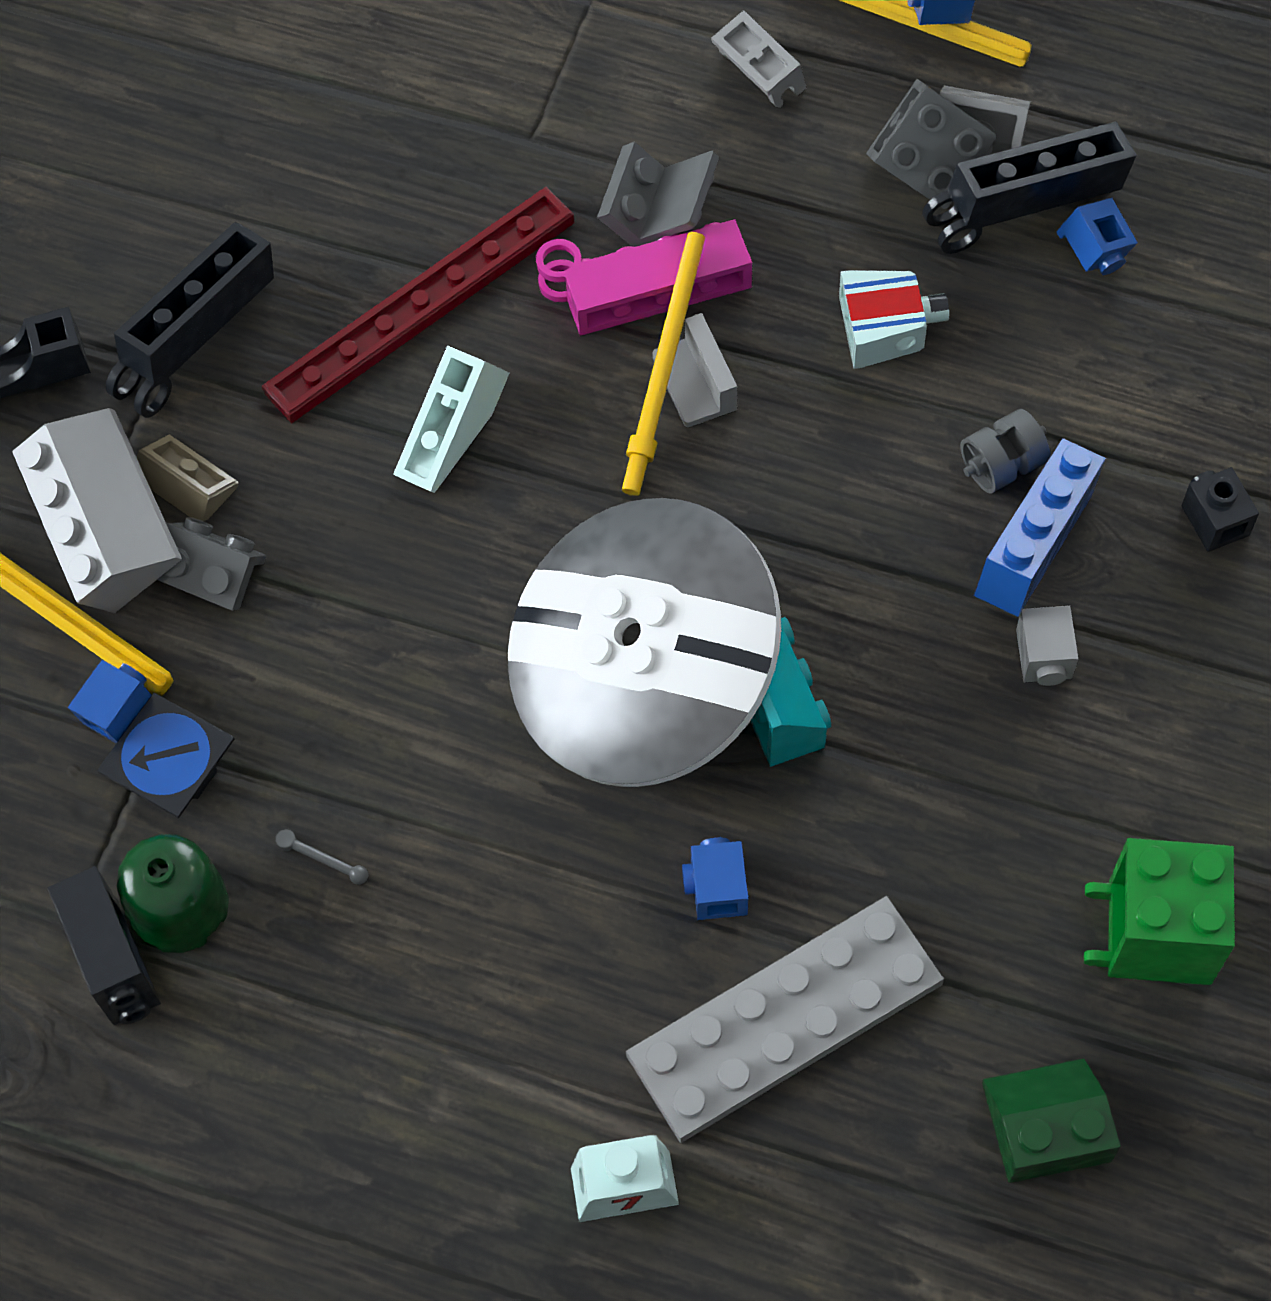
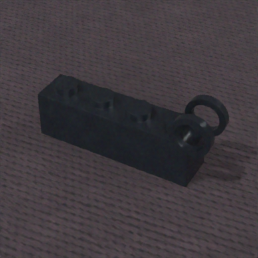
M1116 121L957 163L948 191L932 198L925 205L923 216L928 225L941 226L962 215L963 219L947 226L938 237V244L944 253H958L977 242L982 235V227L1122 190L1137 155ZM954 201L955 205L950 210L939 215H933L940 206ZM972 229L961 240L949 243V240L958 232Z
M236 221L114 333L119 361L107 378V393L117 400H122L136 389L143 376L147 380L141 385L136 394L134 409L145 418L157 414L163 408L171 393L172 382L169 377L274 279L271 243ZM128 368H131L132 372L129 379L122 387L118 388L121 376ZM160 385L156 398L151 404L146 406L148 396L156 386Z

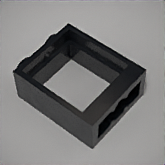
M94 866L47 887L91 996L113 1025L119 1023L131 1024L148 1016L151 1012L150 1009L160 1005L161 1002L119 902L97 867Z

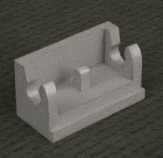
M744 10L711 38L712 43L719 49V52L726 59H730L751 79L776 107H782L783 100L781 96L787 88H790L797 96L806 89L800 63Z

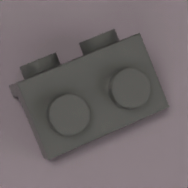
M186 517L185 522L166 523L182 560L157 580L229 610H239L254 565H263L267 555L253 550L255 545L253 541L234 534H228L227 538H223L211 533L213 529L211 524L195 518Z

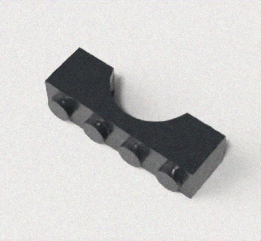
M69 307L24 319L18 334L0 347V398L91 373L83 341Z

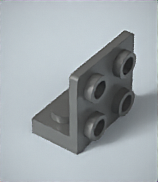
M916 79L866 154L876 164L931 200L938 194L948 191L957 163L983 157L997 136L986 126ZM952 201L940 207H942L943 209H947L952 203Z
M636 142L624 145L597 218L633 247L658 241L664 236H671L691 230L702 216L701 209L708 189L714 181V171L719 156L715 152L709 151L664 167Z

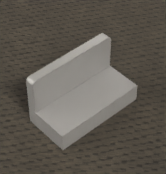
M702 313L685 319V339L680 340L678 343L667 390L686 427H691L737 410V384ZM658 348L653 351V360H654V362H655V358H656V354H657Z

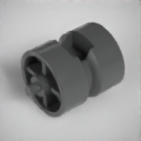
M1017 409L994 423V430L985 427L961 441V454L966 465L963 471L967 477L972 476L979 487L987 493H994L1016 480L1017 473L1026 475L1046 464L1050 459V448L1045 436L1047 434L1046 428L1043 425L1040 426L1034 417L1024 409Z

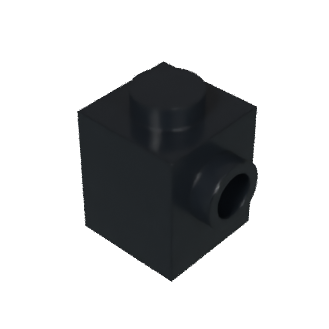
M1232 467L1217 473L1210 470L1196 476L1189 483L1181 505L1207 552L1250 536L1259 516L1257 508Z

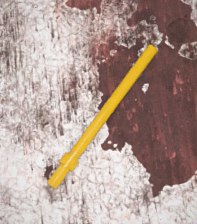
M689 232L687 235L636 435L630 436L626 452L630 459L622 486V491L629 495H640L648 462H653L657 447V441L654 440L705 242V236L697 232Z

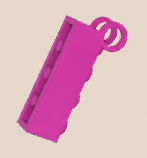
M735 219L723 223H710L701 229L691 231L704 235L705 242L688 305L752 288V261ZM689 232L680 235L664 236L658 241L637 247H623L615 253L593 259H582L579 248L568 240L555 239L548 241L540 247L536 255L539 289L551 301H568L580 336L667 312ZM564 250L574 257V263L569 260L560 259L545 265L544 259L552 251ZM546 279L552 282L566 281V291L558 292L550 289L546 284Z

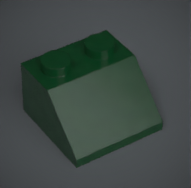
M1085 1059L986 1078L982 1081L1009 1183L1110 1163L1121 1147L1107 1096Z

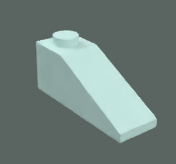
M447 345L393 475L435 493L492 416L509 372Z

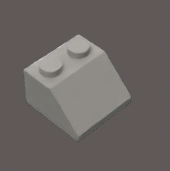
M943 86L940 91L942 97L996 134V140L984 156L1022 146L1031 101Z

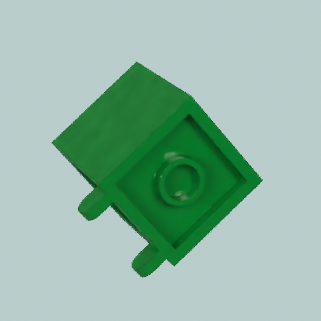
M1127 838L1109 883L1090 882L1085 884L1086 897L1109 900L1108 951H1085L1084 964L1108 967V977L1212 985L1235 947L1234 846Z

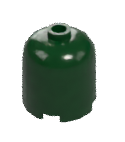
M158 834L144 839L127 852L119 866L117 892L132 928L145 942L156 946L158 950L164 953H185L202 947L207 943V937L227 917L229 896L224 881L206 853L191 840L172 834Z

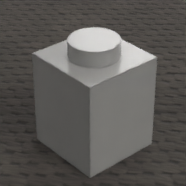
M1056 606L1023 609L1016 628L1023 682L1037 681L1041 685L1050 686L1060 684L1066 679H1072L1078 661L1071 607Z

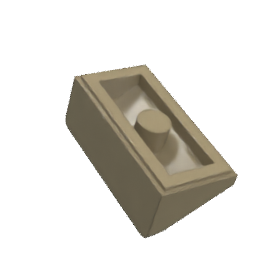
M167 435L138 450L137 460L150 489L190 518L205 522L238 487V481L171 435Z

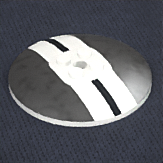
M668 498L630 501L606 509L579 524L549 551L536 568L521 595L510 631L508 647L510 687L519 716L531 737L547 755L564 768L586 779L613 786L639 787L655 785L681 777L709 762L731 744L750 722L769 688L776 668L781 639V611L778 593L771 572L756 546L741 530L716 512L695 503ZM639 623L641 633L638 640L630 646H624L622 641L624 631L631 624Z

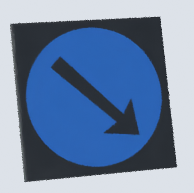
M153 693L97 772L179 818L191 800L198 799L217 772L218 762L235 738L160 695Z

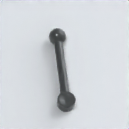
M281 830L276 835V843L282 851L294 849L348 875L351 882L356 885L364 884L368 880L369 872L364 866L357 865L352 867L298 841L291 830Z

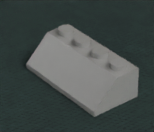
M107 408L44 424L12 451L77 603L116 613L182 560L115 410Z

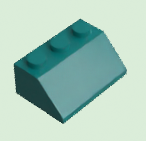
M786 617L781 618L780 649L771 683L759 708L751 719L770 767L825 748L827 729L831 728V719L826 705L822 700L815 702L809 688L813 685V679L808 664L804 658L797 660L791 645L795 644V639Z

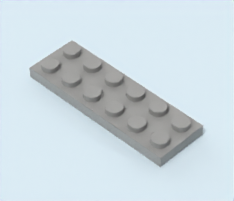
M885 896L626 1050V1056L681 1144L943 984L944 978L889 898Z

